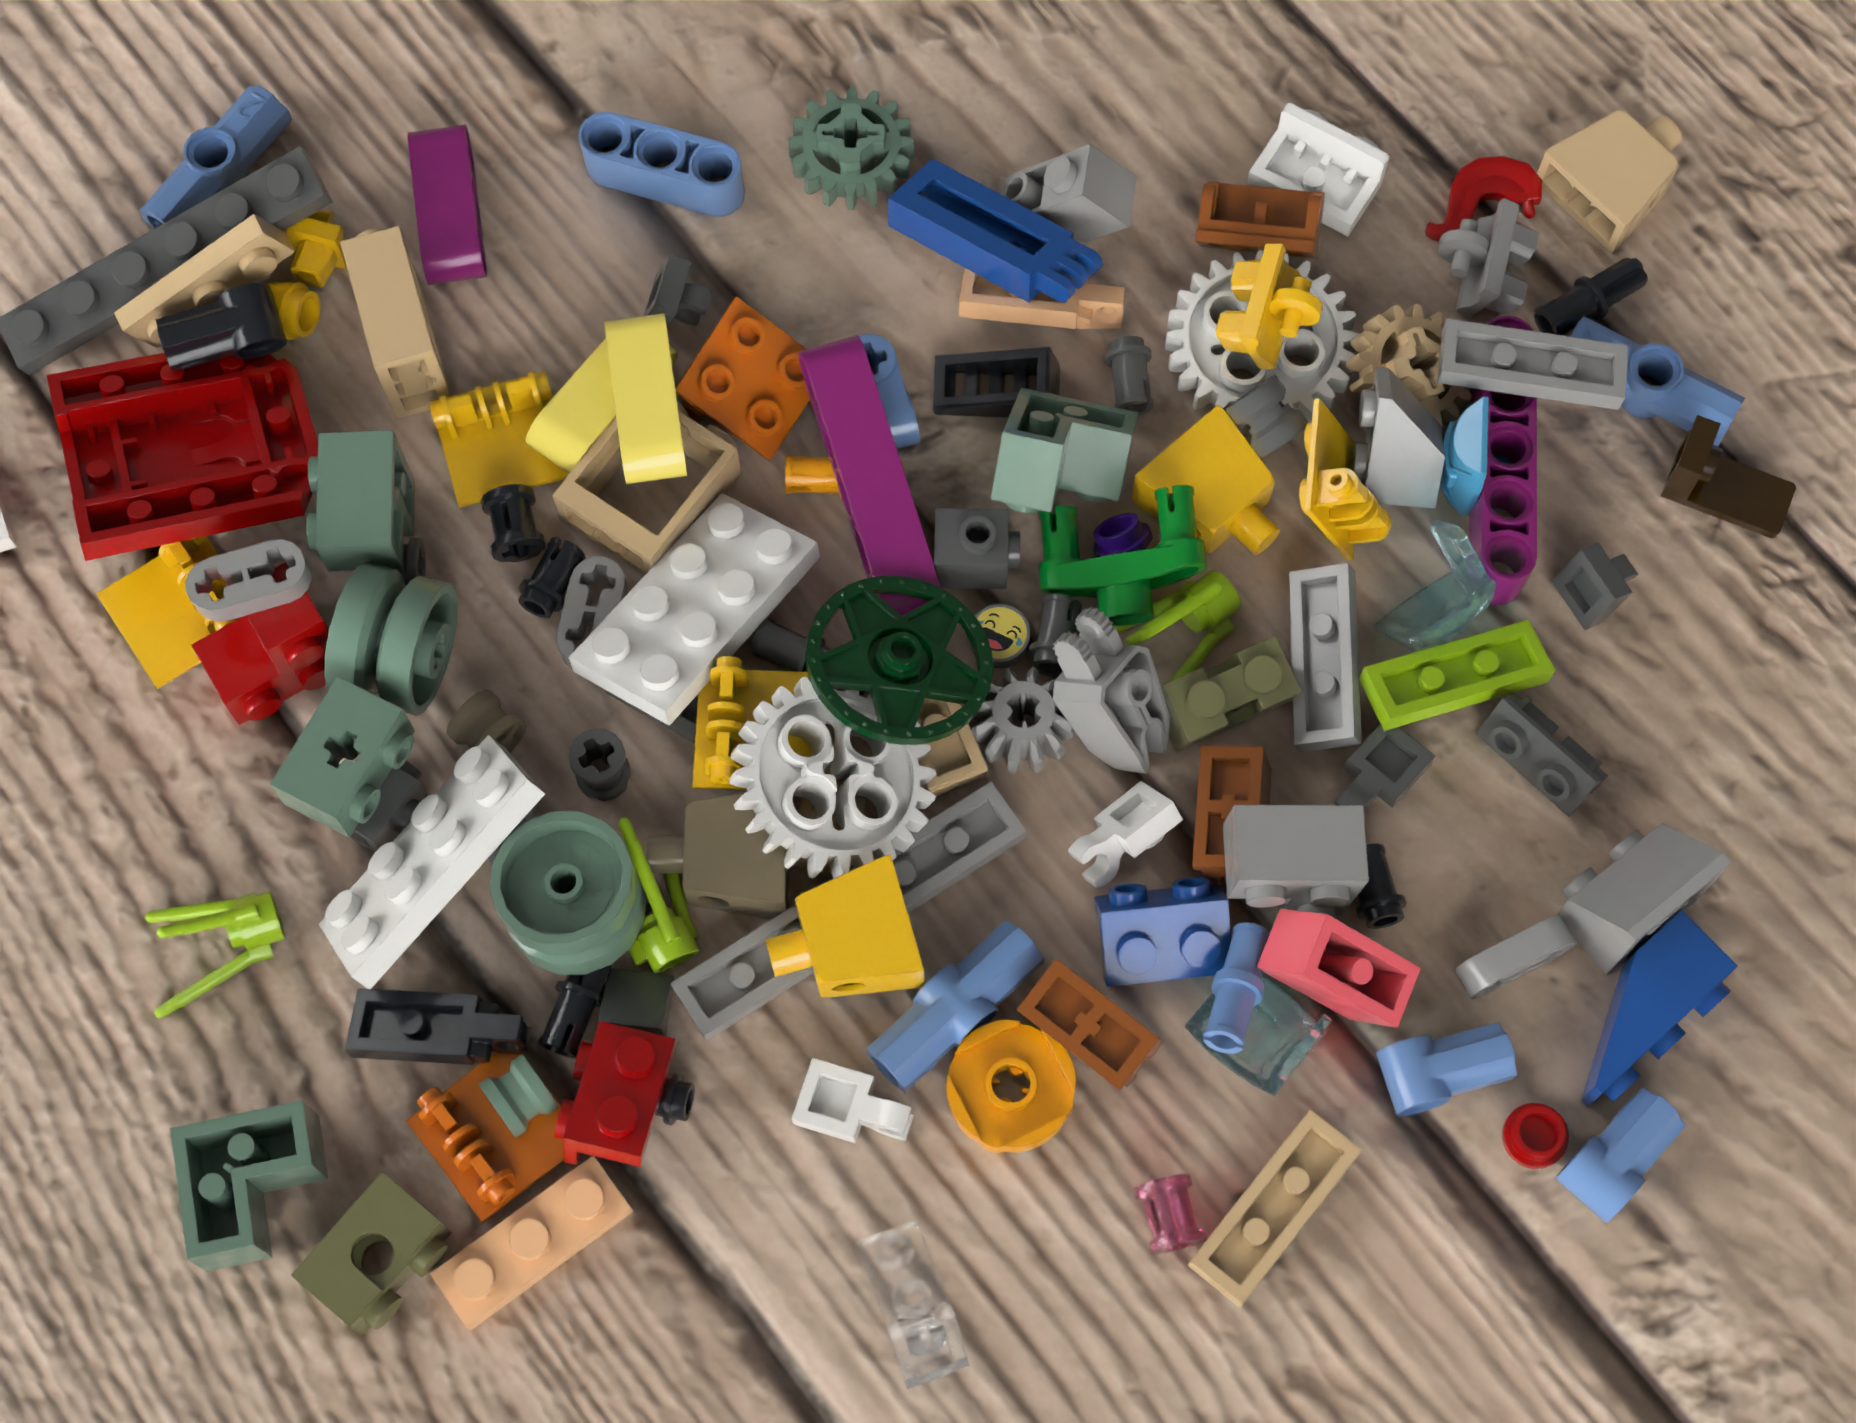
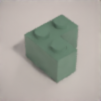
M1021 388L1002 433L991 500L1005 502L1010 509L1022 513H1035L1040 510L1051 512L1059 489L1073 491V494L1078 498L1090 502H1103L1107 499L1119 501L1126 478L1139 412Z
M394 431L319 433L318 456H310L308 461L310 490L312 493H317L316 513H308L306 520V534L310 550H317L328 572L353 571L357 566L365 562L393 569L402 568L403 536H414L415 480Z
M303 1100L170 1128L187 1260L207 1272L273 1258L264 1193L328 1179L319 1115Z

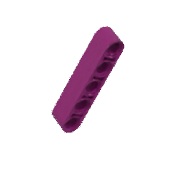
M1510 315L1499 316L1488 323V325L1533 331L1528 323ZM1470 388V394L1472 395L1470 405L1482 397H1489L1487 475L1479 498L1469 513V583L1476 597L1483 602L1495 606L1507 605L1516 600L1520 595L1537 561V398ZM1494 402L1504 403L1512 410L1501 409ZM1493 455L1505 456L1513 464L1500 462ZM1492 508L1504 509L1513 518L1501 517ZM1491 562L1503 563L1510 567L1513 573L1500 572Z
M854 335L798 352L806 388L867 578L903 576L919 579L941 588L871 366L860 337ZM901 593L876 594L901 616L928 602L927 600Z

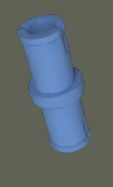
M1244 922L1233 927L1232 940L1224 967L1216 972L1211 986L1215 1000L1208 1026L1204 1030L1203 1042L1211 1049L1221 1053L1235 1054L1243 1050L1245 1034L1253 1007L1260 1004L1265 990L1264 982L1261 980L1263 972L1256 967L1270 932L1263 926L1255 923Z

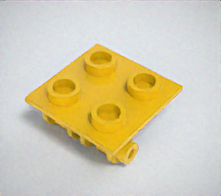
M531 371L527 373V376L501 383L494 381L492 382L493 385L482 388L481 385L476 386L475 390L449 397L443 395L440 396V399L430 402L431 414L435 427L438 429L459 508L480 503L484 494L500 486L522 484L534 488L564 480L569 475L566 471L527 445L525 441L535 418L553 398L546 371L538 373Z
M1317 398L1313 402L1312 423H1308L1304 431V443L1309 461L1307 478L1302 479L1300 483V504L1303 512L1312 519L1347 560H1353L1354 544L1383 540L1389 534L1392 521L1388 512L1379 506L1374 495L1360 482L1356 473L1351 470L1354 440L1321 399Z
M206 536L161 545L159 556L96 593L157 689L201 663L191 644L239 619L220 622L208 620L198 613L186 593V579L190 570L197 563L218 555ZM223 578L212 581L213 589L209 592V595L213 601L224 598L223 590L227 584Z
M723 656L717 659L716 667L710 670V681L698 693L693 789L747 791V788L729 784V778L737 769L746 767L731 759V753L737 745L747 743L739 736V731L747 721L756 722L752 713L761 701L773 705L771 697L781 686H784L794 695V687L801 678L807 677L810 681L808 672L742 669V660L737 657ZM788 736L789 745L795 753L804 757H812L811 748L804 739L797 736Z

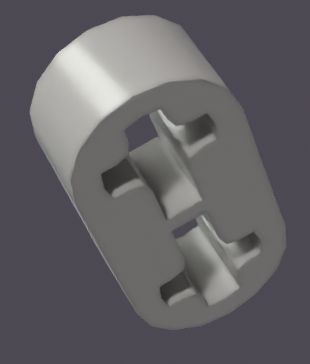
M275 539L216 555L197 563L190 570L186 579V593L198 613L206 619L216 622L229 621L299 599L310 586L312 572L305 556L297 545L284 539ZM285 560L289 567L286 570L287 579L276 583L271 576L275 569L274 563ZM223 578L227 584L223 590L224 598L213 601L209 595V592L213 589L212 581Z
M592 556L582 560L574 568L570 577L557 628L556 643L563 662L571 670L573 669L569 656L576 650L575 643L571 640H582L587 622L593 623L592 629L594 630L628 594V586L621 566L613 559L605 556ZM599 576H607L609 585L613 589H603L598 606L594 607L592 606L589 587L586 584H596Z
M1554 915L1476 954L1455 969V973L1470 998L1476 999L1558 958L1573 948L1577 942L1561 915Z

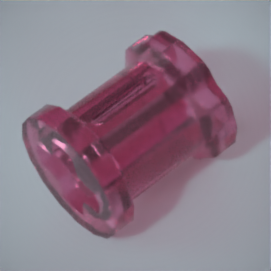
M1190 1174L1163 1177L1141 1184L1133 1189L1135 1198L1143 1201L1153 1237V1240L1149 1243L1151 1255L1185 1249L1205 1242L1207 1239L1205 1229L1197 1227L1187 1190L1193 1185Z

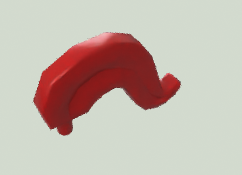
M1506 156L1477 158L1460 168L1452 183L1446 218L1443 224H1435L1430 221L1426 225L1425 235L1433 241L1439 242L1443 233L1460 229L1463 219H1473L1478 204L1484 200L1500 202L1504 198L1519 204V207L1522 206L1524 216L1527 219H1532L1536 214L1534 205H1539L1542 199V179L1529 163Z

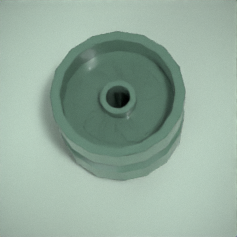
M369 562L357 566L347 580L338 599L329 628L324 672L328 690L338 676L374 695L379 693L380 698L402 708L407 714L419 716L425 712L438 692L453 648L458 612L455 587L448 582L421 575L405 585L403 575L396 569Z
M551 811L525 821L504 840L492 863L490 893L497 913L504 926L508 929L511 939L533 965L555 974L586 975L612 965L633 946L645 922L646 894L623 838L606 821L581 811Z

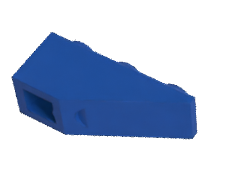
M1682 910L1640 947L1621 969L1581 1098L1587 1107L1603 1093L1614 1102L1641 1076L1632 1065L1648 1050L1657 1059L1661 1058L1686 1034L1677 1024L1693 1008L1704 1017L1731 992L1722 981L1738 965Z

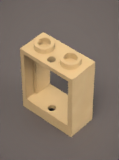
M400 227L365 230L356 237L340 241L374 369L395 418L400 419L429 411L431 401L438 400L443 395L449 397L451 393L421 285Z
M679 402L678 409L685 455L709 469V471L658 536L597 497L622 466L616 417L552 495L561 521L643 575L659 561L721 493L726 494L742 474L735 441L717 426L708 425L705 428L689 418L688 412Z

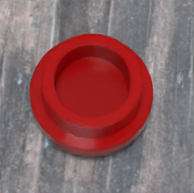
M1527 1103L1514 1109L1506 1118L1502 1128V1141L1506 1152L1516 1163L1530 1169H1544L1555 1164L1566 1152L1569 1143V1131L1565 1120L1555 1109L1541 1103Z

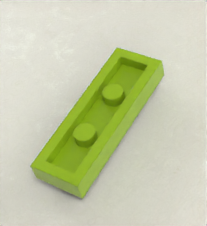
M1528 619L1365 666L1358 680L1383 730L1387 731L1512 694L1513 692L1546 684L1550 681L1556 670Z

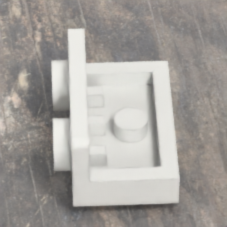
M1287 103L1281 112L1277 131L1249 171L1247 184L1258 187L1325 192L1322 224L1348 237L1381 187L1389 155L1380 150L1370 139L1362 136H1353L1330 124L1320 113Z

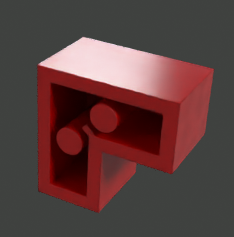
M286 562L275 567L274 573L271 574L276 583L287 579L286 570L289 567ZM307 592L291 603L243 616L191 644L224 705L239 725L248 720L258 721L271 716L282 706L283 701L303 690H316L327 685L324 672L329 630Z

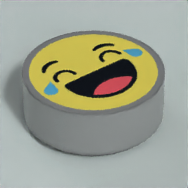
M994 604L983 608L975 615L989 640L992 650L993 668L1002 669L1014 666L1025 657L1030 646V627L1027 619L1019 610L1005 604ZM970 642L971 650L975 656V650Z

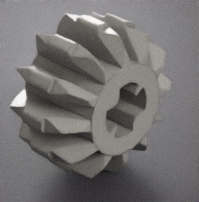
M1035 667L1027 672L1026 681H1018L1016 674L1007 668L1003 672V687L991 682L987 697L973 718L978 722L972 728L976 742L988 744L985 749V759L992 763L1006 755L1008 757L1007 771L1011 774L1018 771L1020 760H1028L1030 768L1038 774L1039 771L1043 770V754L1052 759L1060 760L1065 752L1062 741L1073 739L1075 734L1074 729L1053 701L1054 681L1056 678L1042 686L1039 685V671ZM1019 714V718L1022 721L1024 714L1030 715L1034 718V725L1027 727L1026 721H1023L1022 728L1012 724V716Z

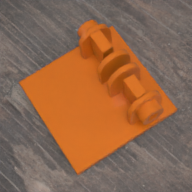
M736 296L677 384L676 394L684 401L682 406L688 412L689 418L700 421L703 415L708 416L766 460L771 461L810 400L798 352L807 349Z
M495 1052L491 1055L489 1063H480L444 1092L439 1087L429 1089L417 1100V1104L421 1109L406 1120L482 1223L564 1160L563 1140L554 1137L561 1105L553 1095L552 1097L559 1108L549 1115L540 1113L528 1121L527 1131L515 1138L478 1085L488 1077L499 1078L509 1071L511 1061L521 1055V1053Z

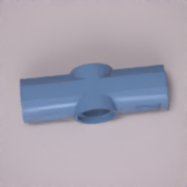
M250 85L213 127L199 129L189 136L184 144L183 155L185 159L139 210L143 219L155 229L248 176L250 167L291 122L292 117L289 110L268 90L260 85L256 87ZM223 162L219 166L209 168L215 163Z
M1584 316L1579 320L1570 336L1628 345L1626 390L1622 407L1633 416L1640 418L1659 416L1686 431L1690 429L1697 415L1721 423L1713 443L1719 446L1745 400V397L1685 368L1678 353L1669 346L1659 343L1642 346ZM1640 376L1654 378L1661 386L1649 385Z
M1005 920L957 966L954 963H950L937 972L917 993L913 1000L914 1005L866 1049L867 1055L874 1062L878 1070L893 1085L905 1093L921 1077L933 1069L937 1062L954 1046L958 1048L968 1034L982 1025L990 1023L999 1010L997 1006L1044 964L1043 955L1023 930Z

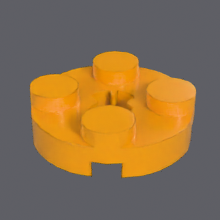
M997 1020L975 1029L962 1040L949 1065L946 1096L952 1117L969 1138L978 1142L982 1148L989 1152L1000 1153L1006 1151L1017 1153L1037 1148L1048 1142L1061 1130L1072 1112L1076 1074L1069 1053L1065 1047L1043 1030H1038L1031 1025L1020 1024L1021 1021ZM1005 1070H1009L1014 1078L1024 1075L1029 1082L1030 1089L1023 1088L1021 1093L1025 1097L1017 1102H1012L1008 1097L998 1098L992 1089V1085H1000V1080L995 1078L996 1075Z

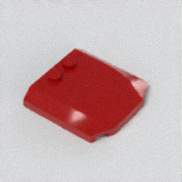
M159 353L46 375L54 416L60 434L73 498L72 505L85 561L305 515L313 494L309 486L308 461L310 456H318V441L298 370L287 359L277 360L271 354L251 359H239L232 355L173 372L165 353Z

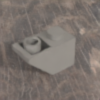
M1088 144L1006 176L1002 195L1073 232L1074 240L1088 242L1130 227L1137 176L1093 145Z
M1376 367L1373 390H1362L1359 426L1367 427L1365 443H1354L1351 470L1361 479V483L1369 489L1379 504L1436 509L1445 459L1441 425L1389 368Z

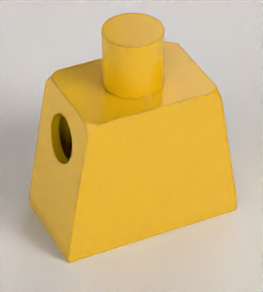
M1219 404L1135 474L1131 500L1158 521L1157 500H1155L1154 494L1157 489L1167 487L1169 493H1173L1172 486L1190 485L1194 487L1195 495L1193 499L1197 537L1204 540L1205 553H1212L1234 535L1254 556H1257L1268 548L1280 533V529L1261 511L1270 501L1275 482L1274 478Z
M891 854L871 861L797 896L795 903L802 929L765 939L775 977L812 967L820 997L828 998L915 989L925 985L923 964Z

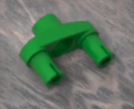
M1190 485L1172 486L1173 493H1169L1167 487L1157 489L1154 492L1155 500H1157L1161 542L1155 548L1090 559L1080 558L1076 507L1067 505L1055 506L1054 514H1052V510L1051 512L1038 511L1044 562L1038 565L1040 590L1049 594L1097 598L1098 610L1109 616V620L1113 622L1112 626L1134 625L1155 618L1152 590L1191 578L1207 567L1204 540L1197 537L1193 499L1195 495L1194 487Z

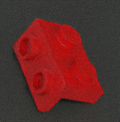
M599 1021L593 1043L582 1041L578 1050L573 1079L581 1082L575 1101L564 1099L556 1122L554 1137L563 1140L564 1162L577 1165L581 1153L641 1167L675 1052V1038Z

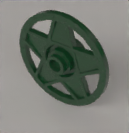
M871 577L851 583L840 589L818 610L811 624L806 642L805 660L808 676L814 691L823 705L834 717L855 732L890 744H925L941 740L959 731L978 713L987 697L992 682V650L986 633L977 618L961 601L947 591L931 583L910 577ZM901 593L924 599L928 602L901 616L876 594ZM842 608L853 640L820 654L823 632L834 615ZM958 623L964 629L975 650L978 672L945 650ZM834 689L870 691L878 722L851 708ZM925 698L964 705L945 720L923 727H915Z

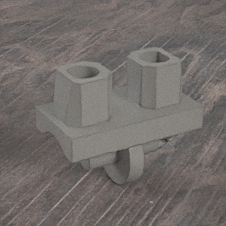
M1504 198L1498 204L1497 213L1491 216L1480 217L1476 221L1473 219H1463L1460 229L1450 230L1443 233L1440 237L1438 254L1452 264L1450 274L1456 278H1462L1455 312L1471 318L1485 307L1489 310L1509 315L1525 301L1528 283H1526L1525 279L1505 270L1507 262L1521 267L1530 260L1536 249L1539 233L1516 221L1519 204Z

